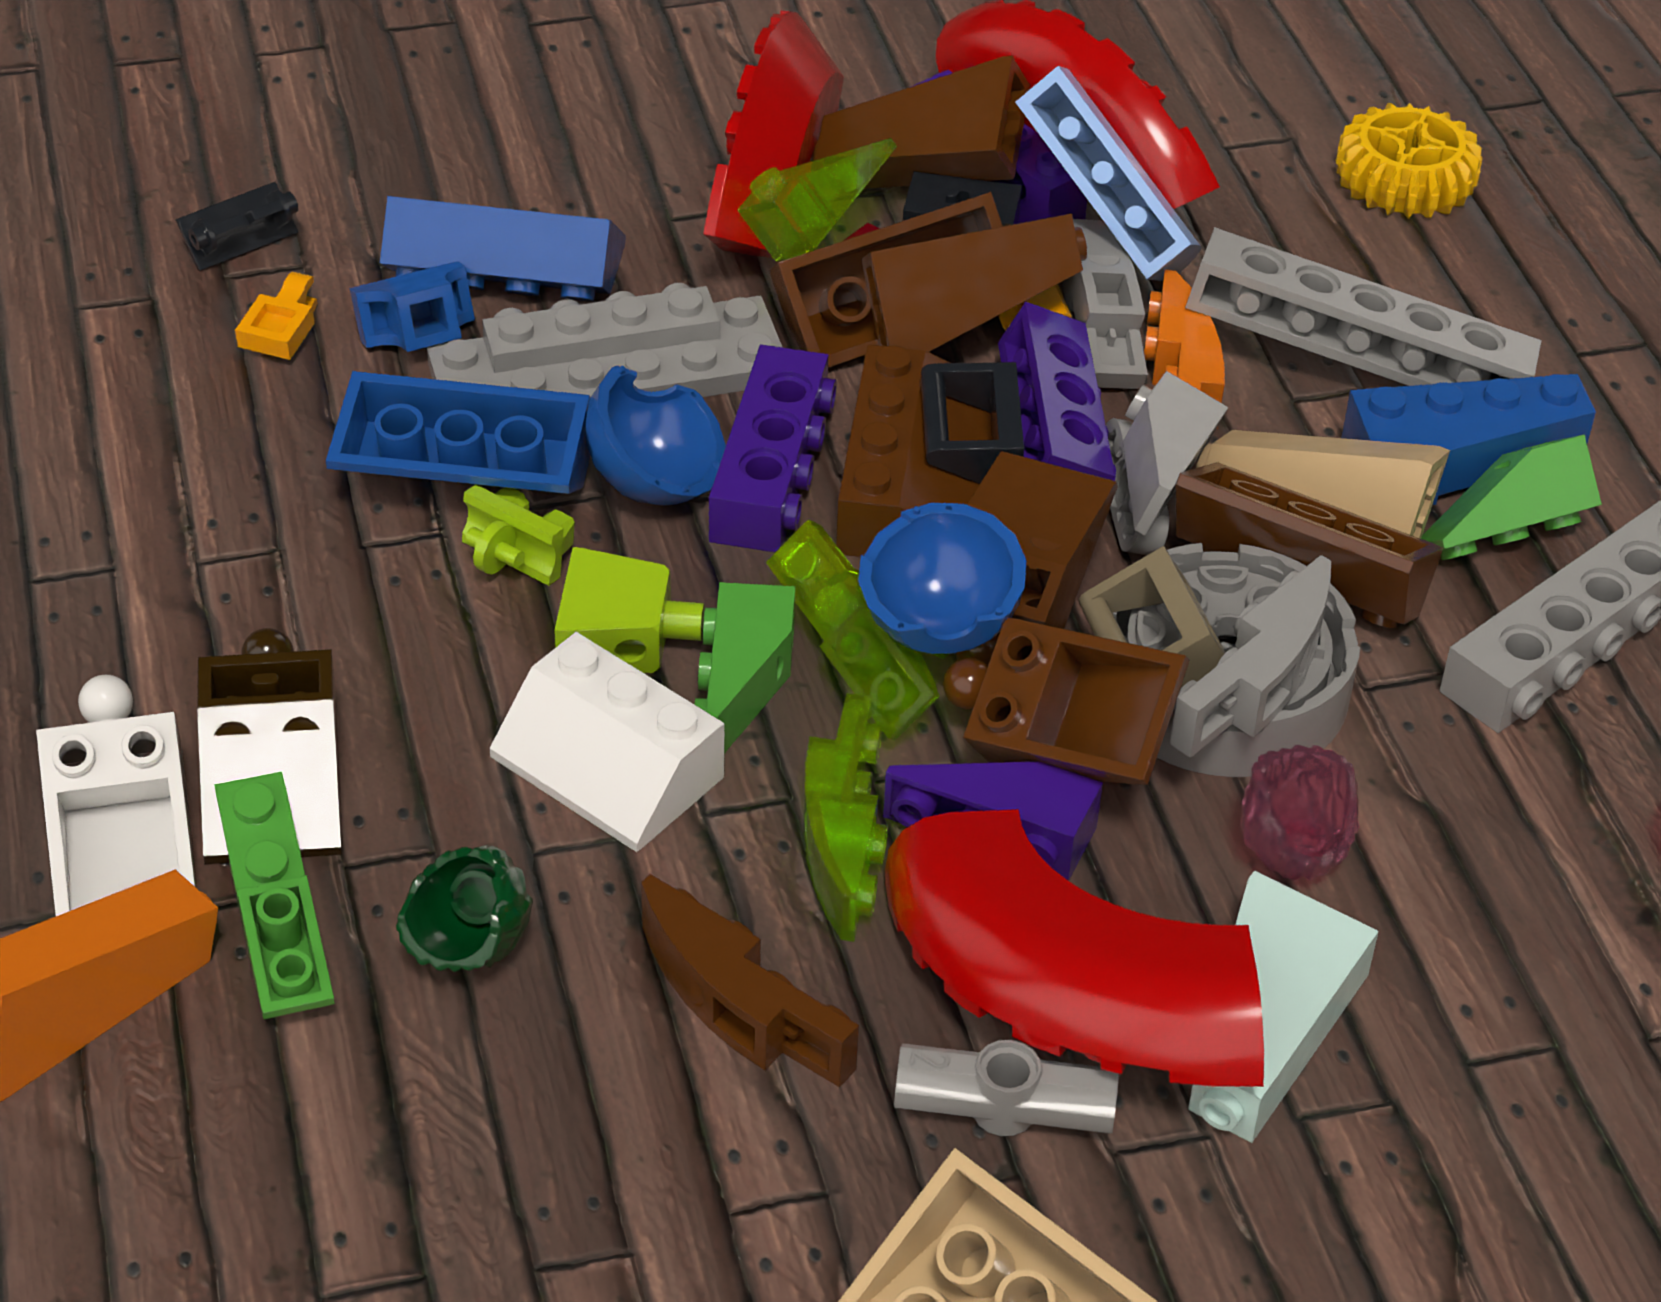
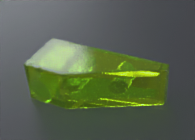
M888 138L780 171L777 168H770L754 179L749 187L752 193L737 211L776 262L814 251L896 149L897 145L892 138Z

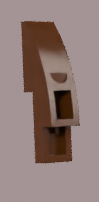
M651 874L641 882L642 927L652 954L666 979L694 1014L731 1048L764 1071L783 1053L840 1088L857 1070L859 1025L851 1021L836 1006L824 1005L797 989L782 974L772 970L767 971L760 967L761 939L753 935L744 924L736 920L724 918L699 903L688 891L678 887L673 888Z

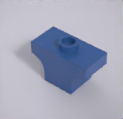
M459 261L350 288L360 341L366 348L395 345L402 347L406 352L462 338L460 326L475 320L465 266Z

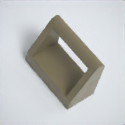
M1162 546L1084 592L1079 598V604L1095 636L1127 643L1113 613L1165 603L1182 639L1166 647L1163 651L1186 655L1190 660L1181 685L1183 687L1191 680L1199 681L1213 670L1226 652L1187 579L1166 548Z

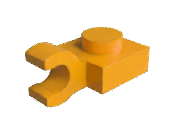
M291 272L286 277L276 297L259 294L235 329L238 347L291 360L315 324L313 313L317 306V298L306 296L309 288L314 283V277Z

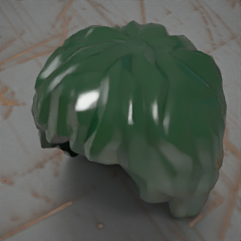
M488 845L479 846L474 849L460 847L454 851L447 850L436 859L435 863L428 864L423 872L414 878L398 914L396 929L399 932L400 942L405 946L407 953L414 956L420 965L430 963L437 971L451 969L454 972L461 968L468 971L482 966L491 968L495 962H499L506 957L523 937L525 929L529 924L533 899L527 893L523 871L514 866L512 859L504 850L494 846L489 847Z

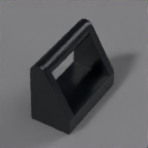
M1016 362L933 363L921 369L926 460L930 465L980 484L1001 451L1024 457ZM946 396L991 413L993 440L949 441Z

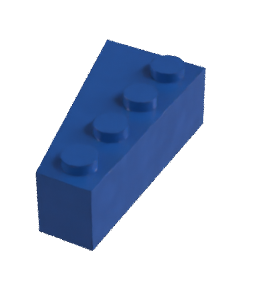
M1554 374L1540 377L1497 378L1484 381L1441 382L1428 385L1350 390L1341 438L1434 445L1450 450L1433 505H1436L1439 495L1461 489L1466 492L1502 454L1579 435H1585L1586 443L1588 444L1596 411L1578 374Z

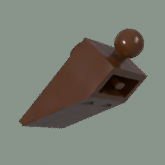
M1000 452L967 505L990 513L999 519L1016 535L1026 558L1025 588L1020 604L1011 618L1064 629L1118 488L1116 481L1015 454ZM999 634L973 649L956 652L957 660L975 658L989 665Z
M1009 617L1002 625L989 665L975 658L960 659L947 669L943 679V688L946 697L953 705L961 709L972 710L963 738L989 763L1043 762L1096 781L1148 785L1190 660L1186 655Z

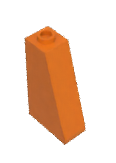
M175 869L0 938V1102L209 963L218 914V907L205 893L199 891Z

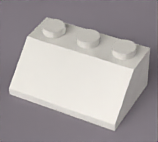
M575 632L531 667L490 746V757L635 852H638L724 778V723L578 632Z

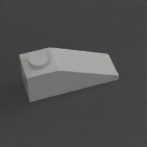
M1168 371L1164 373L1153 390L1142 385L1125 414L1126 417L1134 421L1123 440L1134 530L1144 536L1175 494L1179 474L1192 469L1229 408Z

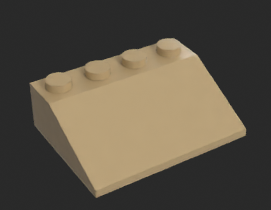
M954 1148L838 1302L1158 1301Z

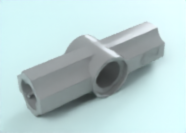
M998 1040L988 1044L980 1052L902 1043L898 1062L894 1108L974 1117L981 1128L988 1133L998 1136L1017 1135L1026 1131L1032 1124L1112 1133L1119 1074L1102 1070L1100 1066L1040 1060L1033 1049L1024 1043L1014 1040Z

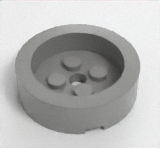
M1202 543L1189 544L1167 550L1187 579L1213 630L1220 639L1237 637L1234 633V628L1243 610L1253 602L1260 603L1277 590L1280 583L1290 572L1295 570L1300 572L1306 567L1304 564L1277 552L1239 544L1238 553L1203 552ZM1330 584L1316 653L1306 676L1293 697L1265 728L1253 738L1232 724L1194 756L1189 758L1170 745L1174 714H1172L1157 758L1177 767L1202 774L1226 777H1251L1280 772L1311 759L1330 744L1339 733L1345 721L1360 654V646H1358L1354 630L1355 616L1337 589ZM1165 603L1113 613L1127 643L1163 650L1182 639ZM1221 642L1225 652L1236 647V644Z

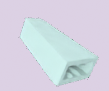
M1253 871L1247 880L1235 925L1249 926L1257 967L1263 1017L1264 1087L1193 1085L1188 1108L1191 1112L1203 1117L1211 1126L1219 1130L1230 1131L1251 1143L1368 976L1378 935V930L1256 871Z

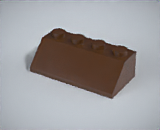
M989 192L778 262L769 270L786 323L800 349L829 354V368L865 356L867 345L879 346L861 260L864 256L872 251L1003 226L992 193Z
M1219 462L1179 474L1176 483V536L1194 544L1202 543L1203 552L1238 553L1239 544L1277 552L1305 566L1309 565L1320 555H1323L1332 561L1330 584L1337 589L1347 603L1363 609L1361 616L1364 619L1380 626L1396 628L1398 623L1404 625L1419 617L1444 547Z

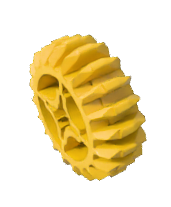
M1387 103L1384 110L1369 107L1366 114L1354 115L1352 123L1345 125L1344 132L1340 136L1336 155V173L1341 176V186L1351 189V198L1356 200L1366 199L1367 208L1369 209L1381 207L1386 209L1387 215L1399 212L1404 213L1408 219L1412 214H1422L1426 218H1431L1434 211L1449 214L1453 206H1464L1466 198L1473 195L1474 187L1478 184L1481 171L1482 147L1477 144V134L1466 131L1465 122L1451 121L1450 113L1448 112L1437 114L1431 111L1430 106L1419 109L1414 108L1411 103H1408L1406 107H1396L1392 103Z

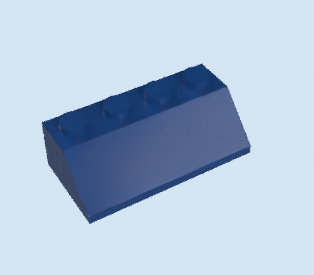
M387 196L380 264L392 271H396V276L459 261L465 266L469 289L483 290L485 281L506 283L505 291L509 293L538 296L540 287L561 289V298L593 302L595 293L611 294L624 251L626 235L610 219Z
M352 371L326 457V467L332 470L570 494L583 488L589 464L590 452L586 444V418L590 395Z

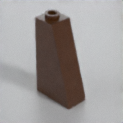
M1003 56L824 115L820 135L812 154L814 164L834 191L910 186L914 171L986 181L1014 180L1025 115L1016 104V101L1028 92L1031 86L1014 57Z
M1072 214L868 253L861 260L879 346H900L906 349L929 352L1083 271L1081 261H1085L1087 258V245L1081 227H1074Z

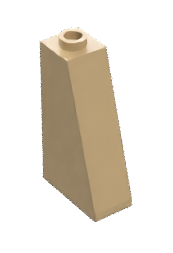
M1231 430L1212 444L1208 443L1204 447L1196 468L1219 462L1421 539L1450 450L1434 445Z

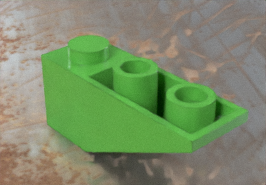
M1585 435L1553 440L1502 454L1422 535L1421 539L1444 547L1441 560L1476 552L1475 540L1492 536L1494 545L1527 538L1530 536L1527 526L1542 521L1546 531L1580 523L1579 511L1602 505Z
M719 582L717 608L705 607L703 645L713 646L712 653L700 652L698 691H708L707 699L695 698L694 705L724 723V754L791 676L795 586Z

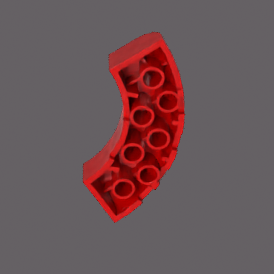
M1003 0L984 2L963 11L945 23L936 45L935 60L939 73L946 70L954 73L1003 56H1013L1030 84L1031 89L1057 66L1067 68L1173 209L1220 187L1204 153L1189 128L1185 126L1178 129L1161 105L1166 99V95L1157 85L1152 87L1147 81L1140 79L1132 71L1135 61L1118 45L1108 38L1098 41L1085 31V22L1057 8L1047 12L1036 8L1035 2L1023 0L1018 3H1004ZM1025 116L1024 124H1026L1028 127L1036 131V129Z
M1019 809L948 812L924 817L902 830L888 849L884 870L888 907L897 932L903 931L912 945L913 959L922 969L930 967L934 973L944 980V992L978 1018L989 1013L1012 1025V1037L1032 1047L1059 1057L1067 1048L1081 1052L1090 1060L1099 1062L1100 1069L1121 1075L1126 1064L1169 1071V1083L1215 1087H1264V1036L1261 995L1248 925L1201 924L1160 918L1112 904L1086 892L1056 872L1037 853L1024 831Z

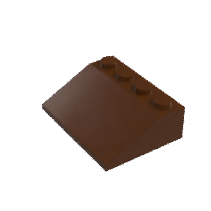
M867 345L838 497L836 555L864 556L877 533L901 516V511L928 503H958L967 505L980 485L934 467L926 460L921 369L928 364L949 363L928 351L906 349L900 346ZM946 396L949 441L993 440L991 413Z

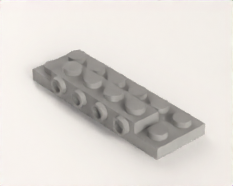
M674 283L667 286L662 293L635 296L631 292L620 291L609 296L606 301L581 305L574 300L566 299L555 303L548 310L523 313L517 308H506L499 311L494 318L482 319V338L458 339L448 343L427 347V358L432 379L586 394L591 397L609 370L614 366L623 365L625 368L637 372L634 385L641 390L656 392L669 389L678 384L696 390L702 397L744 391L759 345L782 347L762 296L737 297L728 301L713 303L707 286L690 288L684 283Z

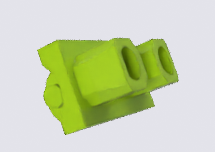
M475 484L464 492L463 501L468 508V517L462 532V542L475 548L473 561L478 570L493 575L507 564L548 586L561 577L562 555L573 545L575 522L573 517L557 509L540 517L529 511L530 502L526 499L524 493L514 488L503 487L496 493H492Z

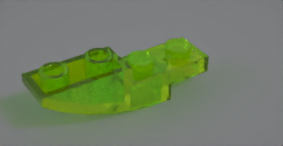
M808 519L765 563L783 586H795V603L824 640L819 647L888 739L895 741L940 697L936 684L920 652L908 649L875 623L858 582L859 570L851 565L820 524Z
M847 693L836 740L809 737L805 762L803 836L807 865L814 890L824 913L841 940L855 942L860 915H873L878 875L869 874L871 864L883 865L887 846L888 825L877 823L878 796L870 795L872 772L864 771L866 762L874 764L878 762L882 725L871 723L872 696Z

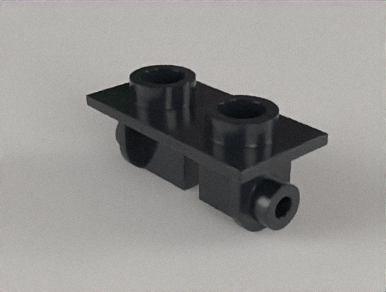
M275 181L182 216L175 221L198 271H201L298 233L291 214L298 212V203L292 192L282 193Z

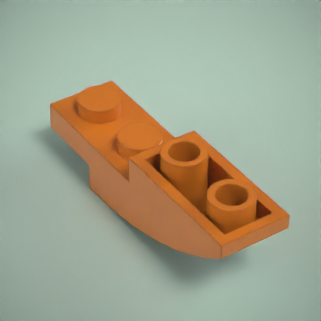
M1165 269L1162 292H1150L1147 325L1157 326H1147L1144 346L1145 361H1154L1152 385H1156L1164 373L1168 371L1222 403L1225 386V367L1221 342L1215 325L1210 316L1185 308L1192 287L1177 271Z

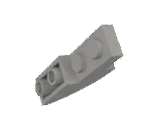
M1073 219L1074 227H1081L1087 245V258L1085 261H1081L1083 271L1062 281V286L1069 311L1074 312L1076 320L1086 323L1098 387L1140 389L1148 376L1140 334L1145 310L1131 257L1103 220Z
M1320 555L1300 572L1296 570L1290 572L1280 583L1277 590L1260 603L1253 602L1243 610L1234 628V633L1237 635L1236 647L1229 649L1219 660L1217 666L1199 681L1191 680L1180 689L1172 712L1174 719L1170 745L1191 758L1232 724L1254 738L1279 714L1303 681L1316 653L1330 587L1331 560Z

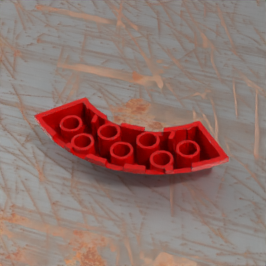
M780 10V14H773L771 16L768 28L763 27L754 44V54L761 55L757 66L746 64L737 89V99L745 100L742 111H733L726 126L727 154L731 156L728 165L717 164L703 235L722 251L786 260L798 200L810 159L820 135L823 116L838 111L844 76L803 18L797 12Z

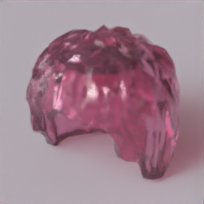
M1297 744L1291 749L1281 748L1278 752L1268 751L1266 754L1260 755L1258 761L1252 765L1251 779L1245 788L1242 800L1240 828L1245 845L1255 851L1258 859L1272 873L1277 871L1282 877L1294 881L1301 877L1312 881L1317 876L1328 874L1331 868L1341 864L1348 856L1350 846L1355 841V834L1358 833L1360 828L1358 822V784L1353 764L1347 762L1344 756L1336 754L1333 750H1324L1318 745L1308 748Z

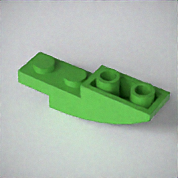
M282 771L214 784L230 871L263 1019L334 1005L333 991Z

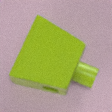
M573 547L554 630L555 648L572 634L578 632L642 673H654L661 668L666 638L702 641L705 603L671 601V574L664 564Z

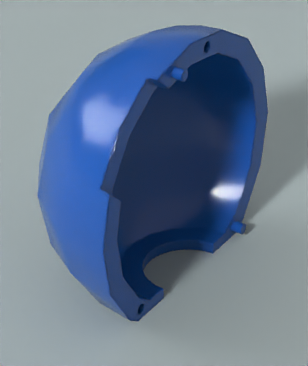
M623 365L612 367L588 401L586 444L596 469L619 493L641 503L676 505L698 498L710 491L726 444L719 422L704 398L696 390L678 384L669 389L656 392L641 390L634 385V380L637 378L636 371L627 369Z
M928 503L901 511V516L877 533L864 556L861 555L858 582L875 623L892 638L911 650L928 654H949L973 649L993 639L1000 633L1004 621L1013 616L1020 604L1025 588L1026 558L1016 535L994 515L966 504Z

